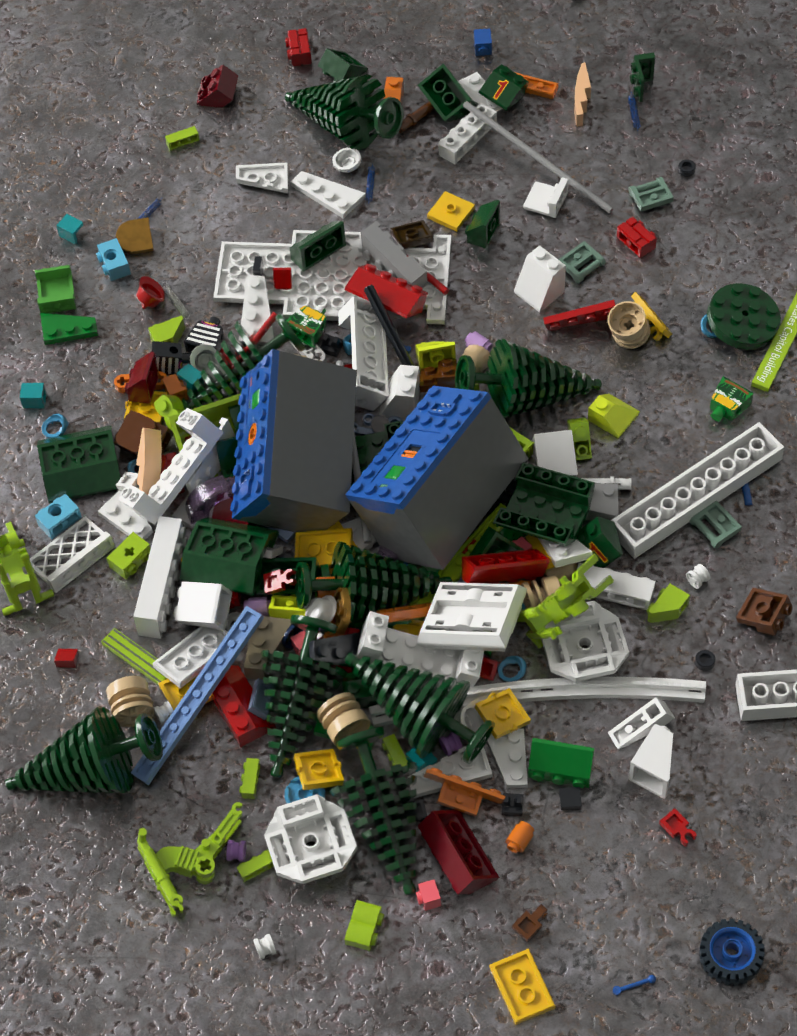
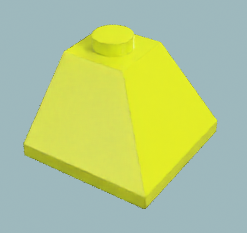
M433 341L415 345L420 373L421 369L426 367H438V361L443 359H456L455 342Z
M609 393L602 394L588 407V421L619 438L639 415L640 411Z

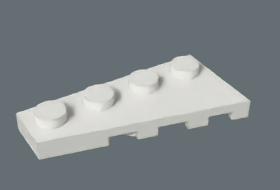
M465 746L459 749L457 753L440 759V762L429 765L412 774L417 776V783L413 786L410 785L411 790L417 789V796L414 798L441 790L442 783L423 777L427 769L437 768L443 771L442 774L459 776L462 778V781L467 783L491 778L492 771L484 747L471 764L463 761Z

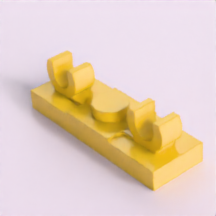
M637 292L633 293L631 297L635 300V303H638L643 308L649 324L653 323L655 325L650 327L651 335L657 331L653 339L659 341L662 335L667 338L673 335L644 298Z

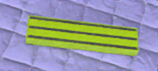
M114 628L101 641L103 646L157 685L167 679L153 668V662L157 658Z

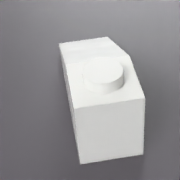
M655 697L610 730L608 734L617 749H621L646 737L654 724L665 726L675 717L667 704Z

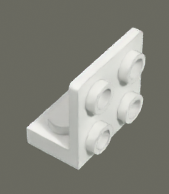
M562 177L559 184L556 183L555 187L536 181L523 208L556 218L568 194V179Z

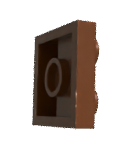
M446 358L438 361V367L436 368L429 366L421 369L420 393L428 392L432 386L455 388L457 359Z
M752 588L736 619L738 623L755 626L758 632L775 636L777 631H782L784 618L786 615H791L793 606L788 595Z

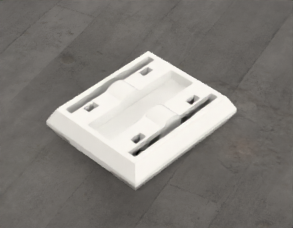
M440 582L419 633L417 645L431 649L505 652L519 617L527 588L518 584Z

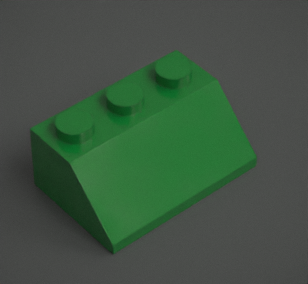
M533 738L528 778H532L535 781H551L557 785L569 784L574 787L589 788L594 748Z

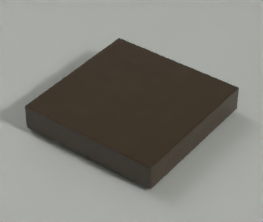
M424 220L390 228L391 235L396 244H400L404 249L434 242L433 235Z

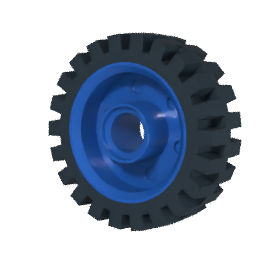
M732 918L729 921L722 919L720 923L715 922L712 927L709 926L706 933H704L699 948L701 965L703 964L704 971L708 972L709 977L712 979L716 978V982L721 983L722 981L725 982L724 985L728 986L730 983H733V986H738L739 983L743 985L748 980L751 981L759 973L764 961L765 947L762 943L761 935L758 936V931L751 929L752 925L749 923L745 925L742 920L735 922V919ZM733 949L737 954L730 955L726 950Z

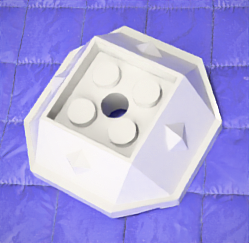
M595 601L586 602L589 607L585 612L575 617L571 614L556 625L552 620L545 626V628L559 626L563 632L554 640L551 637L541 639L552 673L575 682L616 673L629 656L628 646L619 617L602 608ZM586 645L588 648H582L581 646Z
M318 794L277 807L274 817L264 834L277 876L300 884L344 871L357 850V845L344 809L325 800V798ZM310 841L316 842L313 846L306 845Z

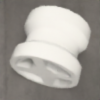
M701 564L696 565L693 571L690 570L686 573L688 582L696 589L701 587L703 582L711 579L708 570Z
M166 701L162 706L154 707L160 724L164 725L174 711L169 701Z
M270 934L265 935L262 939L256 938L253 940L260 960L264 959L268 954H277Z

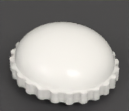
M347 147L342 150L340 149L334 154L332 163L336 170L349 173L358 168L362 159L357 149Z

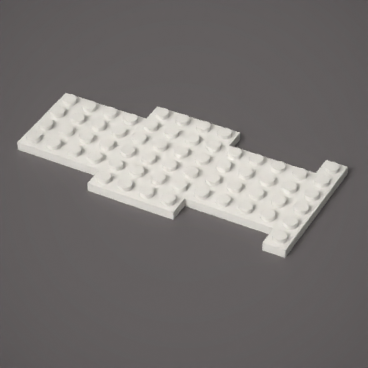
M293 230L292 244L222 241L213 299L214 302L243 303L247 275H253L255 256H262L264 266L262 276H265L269 304H284L283 317L285 319L291 317L303 306L315 309L317 305H321L326 310L324 314L326 320L339 321L338 311L353 296L361 298L344 290L345 286L358 267L374 264L371 261H367L362 255L361 232H345L346 246L304 272L291 260L290 247L316 231ZM434 235L433 248L404 249L408 256L411 255L427 272L448 288L451 235ZM273 268H291L292 289H274ZM427 281L422 286L423 290L428 292L423 309H427V324L445 325L447 294L444 295Z

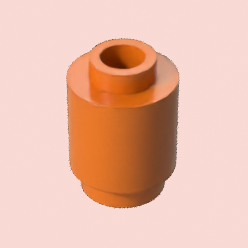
M524 821L516 824L505 840L507 848L513 853H523L534 836V828Z

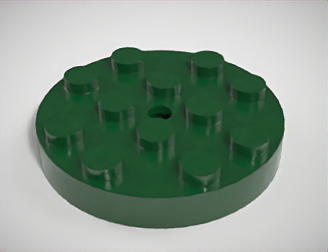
M735 283L720 288L713 295L707 309V320L713 333L724 343L744 350L758 349L769 344L775 337L781 323L780 311L775 301L759 287L748 284Z

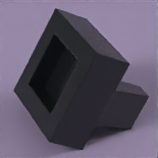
M325 334L320 348L325 354L337 357L343 346V339Z
M503 793L506 797L502 802V815L522 817L524 794Z

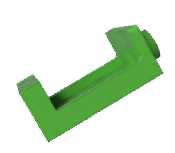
M70 265L35 270L38 288L37 301L40 313H54L76 309L73 275Z

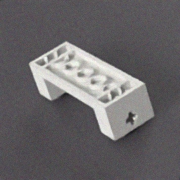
M353 296L338 311L339 326L351 330L352 369L357 370L355 406L374 411L389 397L386 332L371 303Z
M189 408L180 413L176 424L192 437L184 443L180 453L174 456L171 465L162 472L159 481L150 488L149 494L147 495L130 484L121 492V497L118 499L140 517L154 525L224 433L202 414Z
M372 611L369 612L362 626L357 658L361 659L363 656L370 657L371 661L369 664L375 659L383 660L382 667L387 662L395 663L396 667L394 670L400 665L407 666L408 670L406 673L415 668L421 671L419 675L427 671L433 674L432 677L439 674L444 675L445 680L452 677L456 678L458 683L463 680L468 681L471 684L470 687H474L480 678L484 651L421 647L416 643L417 635L387 628L389 616Z

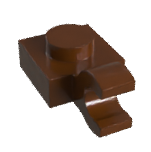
M541 904L532 914L525 911L512 925V929L525 941L529 942L542 928L540 921L548 915V910Z

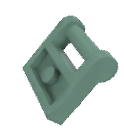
M662 177L636 187L633 185L628 188L630 196L633 197L641 212L671 203L674 199Z
M585 241L558 259L566 265V272L573 277L576 283L582 282L585 276L606 264L604 257ZM591 259L594 260L593 263L579 272L577 270Z
M717 500L694 515L689 521L711 541L714 549L719 548L723 542L740 532L742 528ZM706 519L720 535L716 536L702 520Z

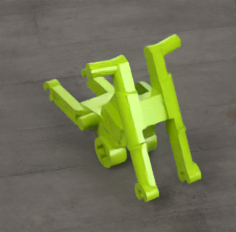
M12 522L5 524L8 533L0 536V579L10 603L13 604L2 609L4 616L23 609L18 597L21 593L31 590L36 604L54 596L52 589L40 593L41 588L35 575V570L24 547L26 545L23 539L19 540ZM24 566L27 571L26 575L24 574L22 567ZM7 573L9 574L11 581L8 580V577L6 575Z
M595 553L587 558V561L572 574V582L566 576H563L559 579L562 586L555 593L549 595L538 606L520 611L517 622L525 621L530 630L526 633V636L538 648L543 647L541 639L551 637L554 640L563 633L559 626L545 628V625L552 620L556 625L571 614L575 617L585 612L589 607L585 600L596 598L613 583L614 579L609 575L593 588L584 576V573L599 559Z
M234 803L231 811L215 832L207 839H203L201 845L195 850L184 846H167L155 854L153 848L149 846L146 840L147 830L145 828L139 829L137 848L157 885V890L161 892L173 917L176 916L175 909H179V912L183 913V898L177 893L169 878L170 875L167 873L175 872L189 878L196 876L197 881L201 884L211 883L215 877V858L222 852L228 840H230L242 824V821L239 819L242 817V811L236 810L237 808H242V803Z

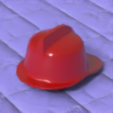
M147 276L141 277L136 297L142 303L143 309L146 307L155 308L160 302H164V290L154 279Z

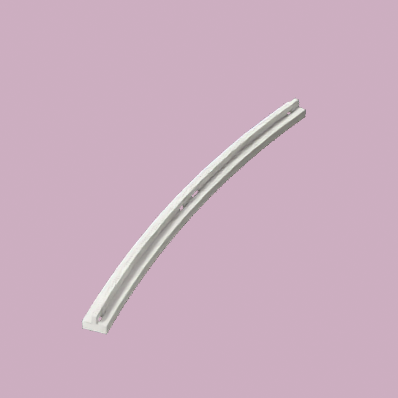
M596 677L577 682L567 678L503 682L470 687L460 710L475 699L484 700L491 693L497 694L508 688L511 689L520 703L562 699H654L655 697L661 700L704 703L706 681L650 677ZM553 688V690L541 691V689ZM523 690H533L532 692H521ZM689 690H698V691H701V693H700V692H690ZM379 705L369 707L373 726L377 728L393 724V717L389 718L387 715L376 717V715L385 713V707L381 708Z

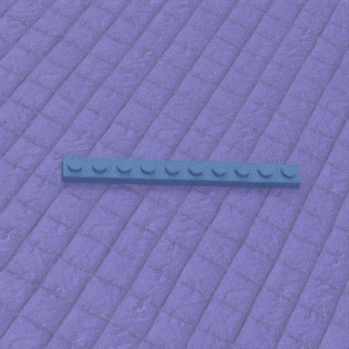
M248 606L245 607L159 731L163 745L161 760L150 761L143 754L131 771V774L147 785L151 783L264 619L260 613Z

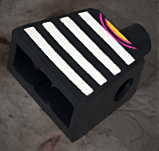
M211 317L209 322L198 321L184 340L186 352L192 353L201 344H208L220 351L222 348L221 343L224 340L223 327L219 325L220 319Z
M152 341L151 352H155L158 371L164 372L166 375H173L182 369V364H191V353H182L180 343Z

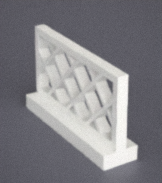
M85 516L31 557L30 562L35 573L57 593L114 549L115 544L108 532H103ZM85 524L89 526L88 531H80V528ZM100 535L97 539L91 541V536ZM78 536H87V541L78 542ZM68 537H74L73 542L65 543ZM72 547V553H63L64 548ZM77 547H85L80 552H76ZM59 548L58 554H50L51 550ZM70 558L66 563L61 564L62 559ZM57 559V564L48 565V560ZM38 560H44L43 565H34ZM47 570H55L48 577L46 576Z

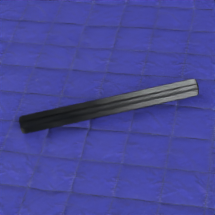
M369 285L365 287L364 292L402 365L415 366L374 286Z

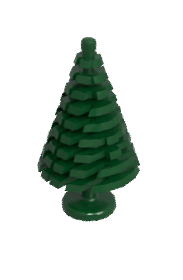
M368 74L285 94L286 102H290L293 107L300 110L307 117L310 116L311 120H315L316 124H320V127L330 132L346 146L351 145L350 148H355V150L367 148L378 135L385 139L393 138L399 132L403 122L402 103L394 97L382 99L385 97L384 89L374 91V89L382 84L378 79L368 81V79L373 77Z
M281 313L277 314L275 319L282 328V332L261 348L256 345L244 327L237 321L234 327L253 354L250 355L236 335L230 331L228 338L244 361L241 362L237 354L223 340L221 343L222 349L235 367L232 368L229 362L217 350L214 356L226 374L224 375L210 359L207 365L217 381H214L209 373L203 369L200 374L209 387L206 389L200 380L197 379L194 385L200 394L197 395L190 388L187 394L191 401L187 402L185 398L181 400L184 410L203 406L204 401L208 404L216 402L212 398L213 395L218 400L225 399L226 396L222 389L230 397L237 395V392L230 383L233 382L241 392V378L239 376H245L249 372L248 370H252L272 349L277 350L288 341H291L298 351H304L306 347Z
M498 339L495 342L496 347H492L491 356H489L487 364L490 371L486 370V373H476L475 364L471 356L462 355L458 360L455 372V388L474 390L475 384H487L488 389H486V392L490 394L504 419L508 416H515L518 413L521 414L529 410L538 409L537 407H545L547 404L552 405L562 399L564 401L568 400L569 397H577L580 393L585 395L590 392L589 389L600 390L602 387L600 379L591 380L588 374H581L580 371L571 369L569 366H563L555 360L552 362L548 357L541 356V354L536 352H530L528 349L515 343L512 344L505 339Z
M338 541L333 552L331 568H334L331 577H335V579H312L309 565L306 562H298L295 580H297V584H295V597L298 608L307 609L311 602L312 591H336L338 588H347L351 600L350 623L353 621L355 624L360 622L361 619L367 618L370 611L376 612L377 610L395 608L397 603L398 607L405 605L407 601H416L418 596L424 598L429 595V592L435 594L440 582H452V579L449 576L439 578V573L433 571L429 575L425 568L420 567L417 569L416 566L410 564L406 566V564H403V561L396 560V562H393V558L386 556L383 559V556L375 552L372 554L366 549L361 551L359 547L349 546L345 542Z
M303 615L291 616L290 623L293 626L306 630L300 656L289 653V657H286L284 652L274 651L273 654H270L269 650L261 652L262 659L271 664V666H268L264 663L262 665L263 672L274 675V677L269 676V678L263 677L264 685L272 688L264 690V695L267 699L284 703H279L278 705H275L273 702L265 703L267 711L284 716L273 717L266 715L267 723L283 728L282 730L267 728L268 736L280 739L279 742L268 741V748L278 751L277 755L269 754V761L274 762L270 773L274 778H281L284 772V765L289 766L292 762V759L285 757L286 753L294 754L299 751V748L291 746L289 743L303 744L306 737L292 733V731L310 733L313 726L303 724L300 721H296V719L302 721L309 720L310 722H317L318 720L316 713L311 711L305 712L303 709L308 710V708H311L313 711H318L322 704H324L318 700L326 701V699L328 700L334 695L325 690L330 688L336 690L341 684L335 679L333 681L329 679H333V676H335L338 680H341L348 673L336 666V669L331 668L330 663L320 660L319 665L315 664L314 659L310 658L309 642L316 640L318 634L334 635L338 629V626Z
M349 653L346 656L345 663L354 667V675L359 678L364 674L361 682L362 685L367 688L372 683L369 689L370 695L373 698L378 696V705L381 708L385 707L384 712L389 718L393 717L392 722L397 728L401 727L400 733L403 737H409L408 743L413 749L417 746L416 752L421 759L425 758L435 748L439 738L444 736L447 730H450L469 743L463 754V761L471 764L491 736L495 723L491 720H486L474 732L454 719V716L460 711L468 695L470 682L463 680L458 683V680L452 677L445 680V676L439 674L432 677L433 674L427 671L419 675L421 671L415 668L406 673L408 667L403 665L398 666L393 672L396 667L395 663L387 662L382 667L383 660L375 659L369 665L370 657L363 656L359 659L353 653Z
M99 706L80 722L76 723L71 730L66 731L62 737L56 739L52 745L46 747L43 753L40 752L36 755L33 761L30 760L25 764L24 768L21 767L17 770L15 777L6 779L5 786L8 790L18 787L22 791H29L31 788L34 791L68 790L70 792H78L80 790V792L127 793L131 790V783H133L134 775L131 774L133 761L130 750L140 747L142 753L150 761L161 760L163 745L160 732L152 717L147 713H142L135 720L136 735L126 738L114 715L111 716L107 708Z
M377 727L352 734L337 741L336 746L342 751L357 748L365 774L360 776V781L355 782L353 778L344 782L345 786L339 787L337 785L329 792L336 798L342 797V794H348L349 798H341L337 803L341 808L349 805L353 807V810L345 812L349 819L363 817L366 813L371 812L372 817L361 818L354 822L353 825L356 829L368 828L373 824L375 826L379 825L376 829H369L363 832L361 836L364 840H369L377 836L386 835L385 838L373 842L369 846L373 851L381 848H391V850L385 851L377 855L380 861L394 858L395 862L388 864L385 868L388 872L399 870L400 874L392 878L396 883L402 882L405 895H412L416 892L415 884L412 881V878L416 877V869L408 871L407 867L416 863V856L405 859L404 855L416 850V842L403 846L400 843L416 837V829L397 833V831L417 823V816H409L403 820L394 819L399 818L403 814L407 815L417 809V802L406 803L399 808L395 806L396 803L400 802L402 804L417 796V789L405 790L407 786H413L417 783V776L411 775L407 779L403 777V774L413 773L417 769V763L407 762V765L403 767L401 764L394 765L387 772L385 768L377 770L369 744L382 738L385 734L384 729ZM392 779L395 782L389 784V781L387 780ZM363 788L365 792L359 794L357 790ZM395 790L397 793L399 792V794L393 796V793L391 794V792ZM367 800L369 804L363 806L361 802Z

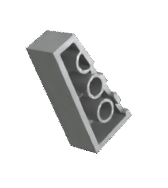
M377 221L361 232L362 255L367 261H371L378 270L387 271L395 278L405 279L410 285L422 287L427 283V271L411 255L408 257L404 248L400 244L396 245L391 239L392 236L387 231L384 233L379 228L381 225Z
M595 484L586 520L592 521L597 516L608 520L614 519L619 515L618 484Z

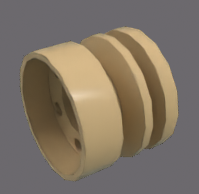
M624 301L616 304L610 310L608 325L615 342L620 347L635 349L642 346L648 340L650 325L643 308L638 303Z
M555 575L541 578L540 588L535 580L531 581V588L528 582L521 584V586L527 588L523 601L526 609L538 606L549 595L556 592L560 584Z
M126 676L115 680L107 687L106 694L111 706V713L121 727L135 726L137 716L142 713H147L151 717L154 716L155 710L145 678L141 676Z
M350 692L341 693L328 699L317 712L318 720L322 723L323 728L327 730L328 736L335 746L337 741L352 734L368 730L371 725L369 718L360 709V704Z

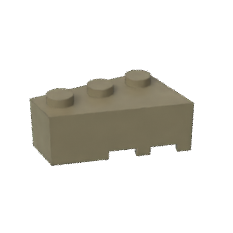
M263 616L264 619L249 640L244 663V672L247 679L257 680L259 678L263 680V677L268 678L269 674L263 672L262 665L266 663L268 666H271V664L262 659L261 652L269 650L270 654H273L274 651H284L285 647L282 645V640L285 632L292 625L290 619ZM294 630L289 634L287 642L294 635Z

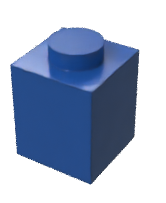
M491 29L474 30L475 56L492 55Z

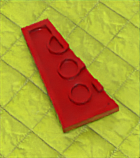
M610 300L544 317V325L547 330H558L562 327L608 320L610 310L616 303L615 300Z

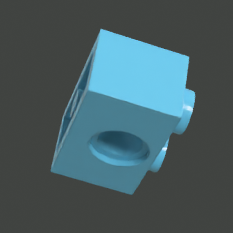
M117 238L97 245L98 252L96 256L99 263L103 262L102 269L105 276L108 275L110 280L113 281L131 274L128 261Z
M64 494L56 498L46 508L41 509L35 515L38 526L53 539L81 519L82 516L79 507Z

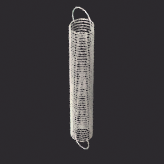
M167 284L166 287L171 292L169 294V292L165 291V293L168 294V297L182 316L184 313L187 316L188 314L185 312L187 309L180 303L181 301L178 297H174L176 294Z

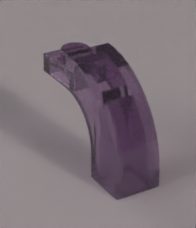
M223 475L214 477L200 484L190 493L186 500L185 510L191 524L209 517L210 510L217 503L234 497L232 486L235 482V476L225 479Z

